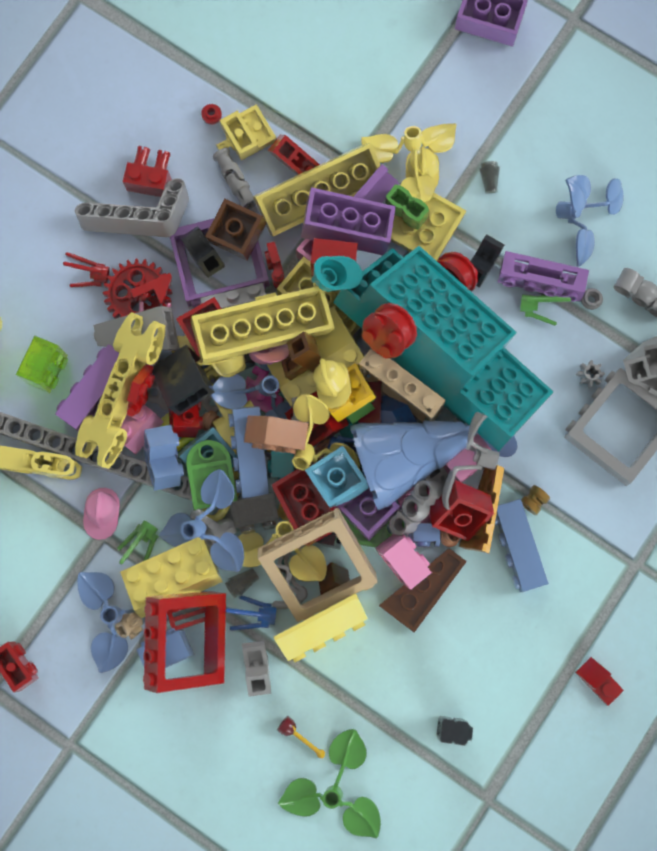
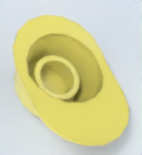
M421 146L417 150L418 177L430 176L434 180L436 188L439 181L438 156L435 152L425 148V146ZM410 152L406 159V178L414 177L413 152Z
M244 355L204 364H211L218 375L222 377H232L246 368ZM201 360L197 362L198 365H202Z
M320 359V364L313 372L318 398L328 408H338L345 404L351 393V383L347 367L341 362Z

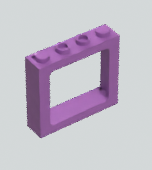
M214 218L178 227L176 233L170 236L188 307L192 306L195 308L201 304L200 298L230 290L263 283L264 289L269 287V279L259 241H257L251 253L257 276L255 280L197 294L184 244L180 237L197 226L206 236Z

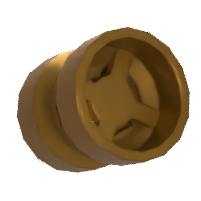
M533 485L529 489V494L524 496L521 501L526 510L537 515L541 511V506L546 504L551 498L540 487Z

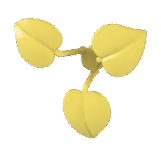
M456 123L432 126L422 132L419 127H407L399 145L396 138L388 134L361 137L362 145L365 143L372 144L379 163L390 162L393 158V153H399L403 144L407 150L413 152L414 177L405 178L400 186L407 189L412 197L426 203L434 195L435 183L428 175L418 177L417 150L421 147V143L436 153L450 150L455 142Z
M302 394L298 396L293 405L294 414L299 421L309 422L305 450H296V454L292 459L293 465L299 470H306L312 461L317 462L318 458L323 454L326 457L341 446H344L360 470V461L357 454L345 444L333 443L330 446V450L325 448L315 455L314 447L308 444L313 423L324 424L329 418V409L321 400L312 395Z
M281 504L279 505L278 512L280 518L284 521L277 524L276 533L272 534V537L266 544L294 530ZM252 531L242 533L238 536L244 549V562L242 566L253 568L261 565L258 560V548L264 546L263 538L258 533ZM305 545L301 551L298 548L294 550L297 554L290 559L289 567L291 574L296 579L305 582L322 581L325 579L326 561L319 548L314 545Z

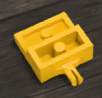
M356 363L347 368L351 383L349 399L338 408H328L338 422L376 398Z

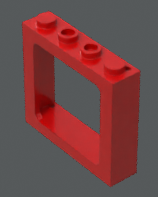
M207 591L146 596V605L144 607L145 651L143 653L144 690L163 693L224 683L226 593ZM205 606L204 674L166 679L167 612L172 609Z

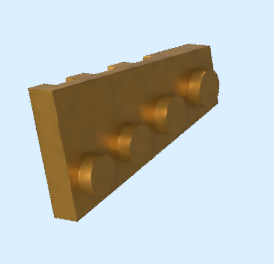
M497 465L494 470L484 467L478 490L491 496L495 514L469 541L461 539L459 547L490 553L504 473L503 467Z

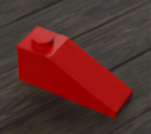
M280 134L268 149V152L297 175L320 165L288 136Z

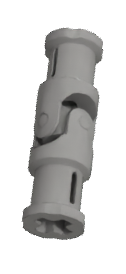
M223 148L215 152L213 160L218 162L221 174L230 186L233 195L237 196L242 207L247 209L254 207L256 203L249 189L250 185L245 181L238 164L232 160L229 148Z

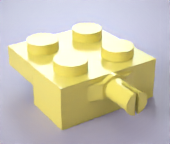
M256 104L241 113L237 110L220 120L221 128L226 134V140L216 144L218 150L231 147L242 161L273 144L277 138Z

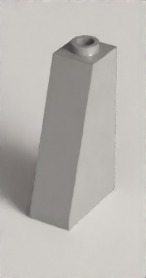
M159 306L135 313L143 317L141 334L145 333L153 321L165 325L162 350L176 351L179 349L175 323L170 307ZM127 316L93 325L95 331L94 339L97 342V346L107 347L109 344L113 347L116 334ZM135 319L133 320V322H132V324H131V329L133 328V326H134V324H135ZM158 328L155 331L154 337L158 333Z

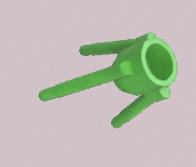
M522 294L520 311L525 312V317H532L556 326V321L535 314L533 311H538L539 302H569L571 298Z
M145 520L141 525L138 524L135 530L117 547V550L120 551L135 536L137 537L119 563L123 564L141 540L146 543L150 540L143 561L149 559L154 543L159 537L156 535L158 529Z

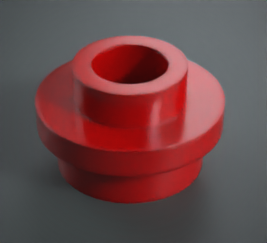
M208 104L203 107L201 116L204 122L213 125L221 120L222 111L218 105ZM214 111L215 114L210 116L208 112Z

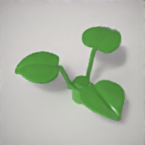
M349 729L343 731L330 745L329 758L331 762L341 765L334 785L329 786L324 794L316 793L317 787L313 781L307 778L295 779L288 785L278 804L284 810L298 816H311L318 812L320 809L318 797L330 809L338 806H349L343 814L345 828L357 836L378 838L381 818L376 804L366 797L357 798L354 804L349 801H342L343 792L338 787L345 766L349 769H356L365 762L367 749L357 730Z

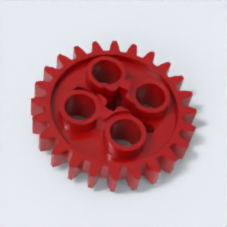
M136 258L134 264L127 260V266L125 267L119 263V271L112 269L115 275H107L110 283H104V287L108 291L103 292L105 297H109L104 300L106 305H110L107 308L109 313L114 312L112 316L115 319L127 316L131 312L138 313L139 311H133V307L139 304L140 301L134 302L130 292L131 288L124 281L127 280L134 288L166 275V273L162 274L163 270L161 267L155 269L156 265L154 262L148 266L146 259L140 264ZM136 275H142V279L139 282H133V278ZM169 289L167 295L173 294L172 290ZM121 290L128 291L124 297H118V293ZM155 295L148 299L152 303L150 306L143 301L144 311L160 306ZM166 296L163 304L164 307L167 306L165 303L172 302L170 297Z

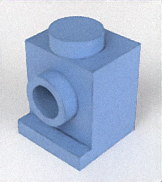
M420 523L415 532L408 534V537L414 543H417V547H430V543H434V547L440 546V530L432 527V523Z

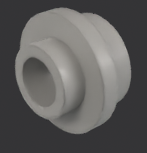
M590 288L585 290L581 302L585 308L594 310L602 304L603 296L597 289ZM588 297H593L595 302H589Z

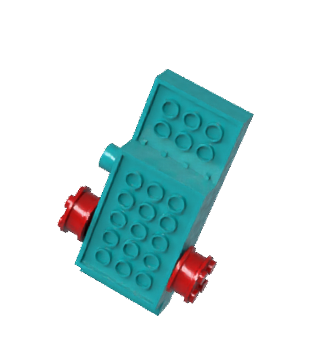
M418 246L403 258L393 248L362 271L361 283L356 288L340 290L333 303L363 329L362 338L373 351L385 359L392 358L399 366L445 399L444 406L461 422L467 423L470 426L476 412L486 415L487 417L476 432L499 452L554 391L505 349L517 332L472 293L478 282V271L467 257L458 252L444 253L436 261L424 249Z

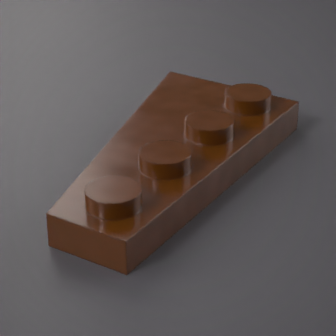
M450 548L447 549L428 566L432 572L411 590L403 585L382 602L379 607L415 633L467 561Z

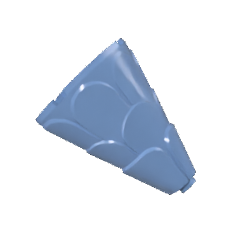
M448 421L358 423L351 425L350 429L354 436L353 439L370 491L373 493L377 509L381 510L390 506L412 487H415L419 481H423L436 469H441L466 448L469 425L464 426L463 422Z

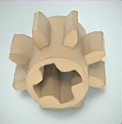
M136 612L123 614L122 620L115 625V630L122 638L129 636L132 640L143 630L141 628L143 625L142 618Z

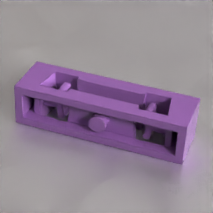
M505 251L497 283H502L506 287L515 286L523 288L528 292H541L550 297H570L571 301L574 302L581 301L585 294L589 270ZM515 260L521 261V262H526V263H529V264H524V263L516 262ZM563 271H566V272H569V273H574V274H577V275L568 274V273H563Z

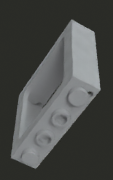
M620 368L616 373L612 370L604 381L607 384L603 389L598 387L591 397L594 400L590 405L586 403L578 412L581 416L577 422L572 420L565 430L568 433L564 438L627 486L633 482L657 451V433L632 465L627 467L583 432L584 427L618 384L625 385L657 410V396L648 392L647 389L640 385L629 382L626 371Z

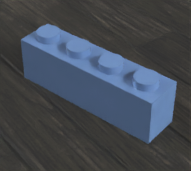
M260 407L232 408V414H228L229 427L234 428V436H230L231 447L236 449L237 458H233L234 471H238L239 480H235L236 492L241 493L242 498L269 495L264 450L251 448V443L244 442L247 416H260Z
M521 499L499 505L497 507L495 526L498 525L500 534H498L501 546H505L508 554L505 555L506 563L509 568L512 567L515 575L512 576L515 589H519L521 593L548 585L549 583Z

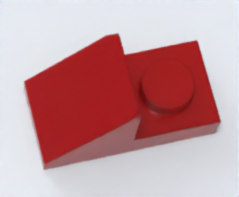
M168 273L131 289L130 292L134 302L137 300L140 302L146 301L154 293L159 305L163 306L172 282V276Z
M592 657L575 672L606 706H609L624 691L611 677L612 674Z

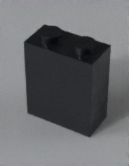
M187 345L177 349L165 359L160 360L154 365L152 372L168 408L178 416L215 393L202 365L197 364L199 358Z

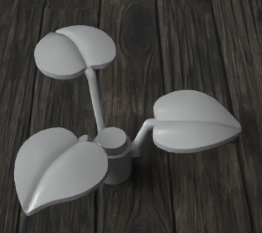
M476 412L472 418L466 443V450L475 452L473 461L476 462V465L454 466L450 470L442 491V502L448 510H450L448 504L449 495L455 475L459 470H482V467L494 470L498 463L499 452L483 448L473 442L476 431L487 417L479 412ZM455 418L453 422H459L458 418Z

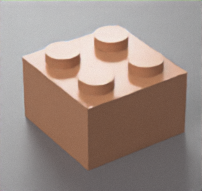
M247 416L244 442L251 443V448L295 454L296 450H305L308 423L271 416Z

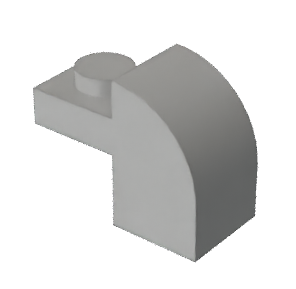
M265 640L242 643L249 697L271 694L270 670Z

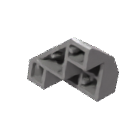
M656 336L639 345L623 362L629 382L635 385L638 384L657 396Z

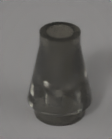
M497 161L481 163L479 171L485 193L498 192L500 167Z
M251 568L248 571L228 578L229 581L225 585L234 598L238 595L241 597L259 577L254 569Z

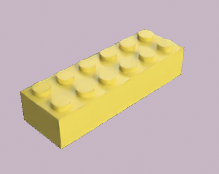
M365 143L254 195L253 198L260 214L267 223L266 227L270 235L276 236L303 223L311 187L354 197L381 165L372 144Z
M318 286L195 315L191 318L202 365L285 345L302 332L318 337L330 334L334 329L325 292L318 288Z

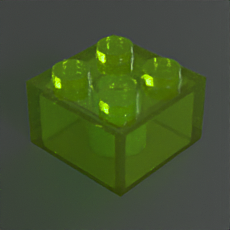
M34 335L16 375L27 384L50 393L58 384V375L61 369L63 370L66 367L68 355L59 345Z

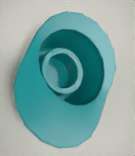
M324 256L316 260L311 281L318 288L326 292L356 288L361 283L362 270L359 264L349 257Z

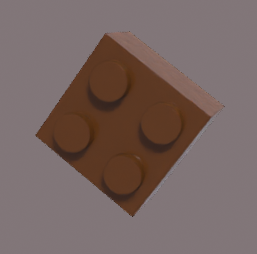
M224 198L205 237L211 244L248 261L267 223L262 215Z

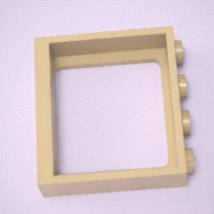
M371 348L359 363L360 370L366 381H382L383 393L390 398L407 404L413 416L419 421L423 422L425 418H427V421H435L442 412L445 399L390 358H383Z
M339 508L258 548V560L297 622L306 620L314 616V614L362 590L372 588L378 583L373 566ZM328 532H335L360 576L301 605L274 561Z

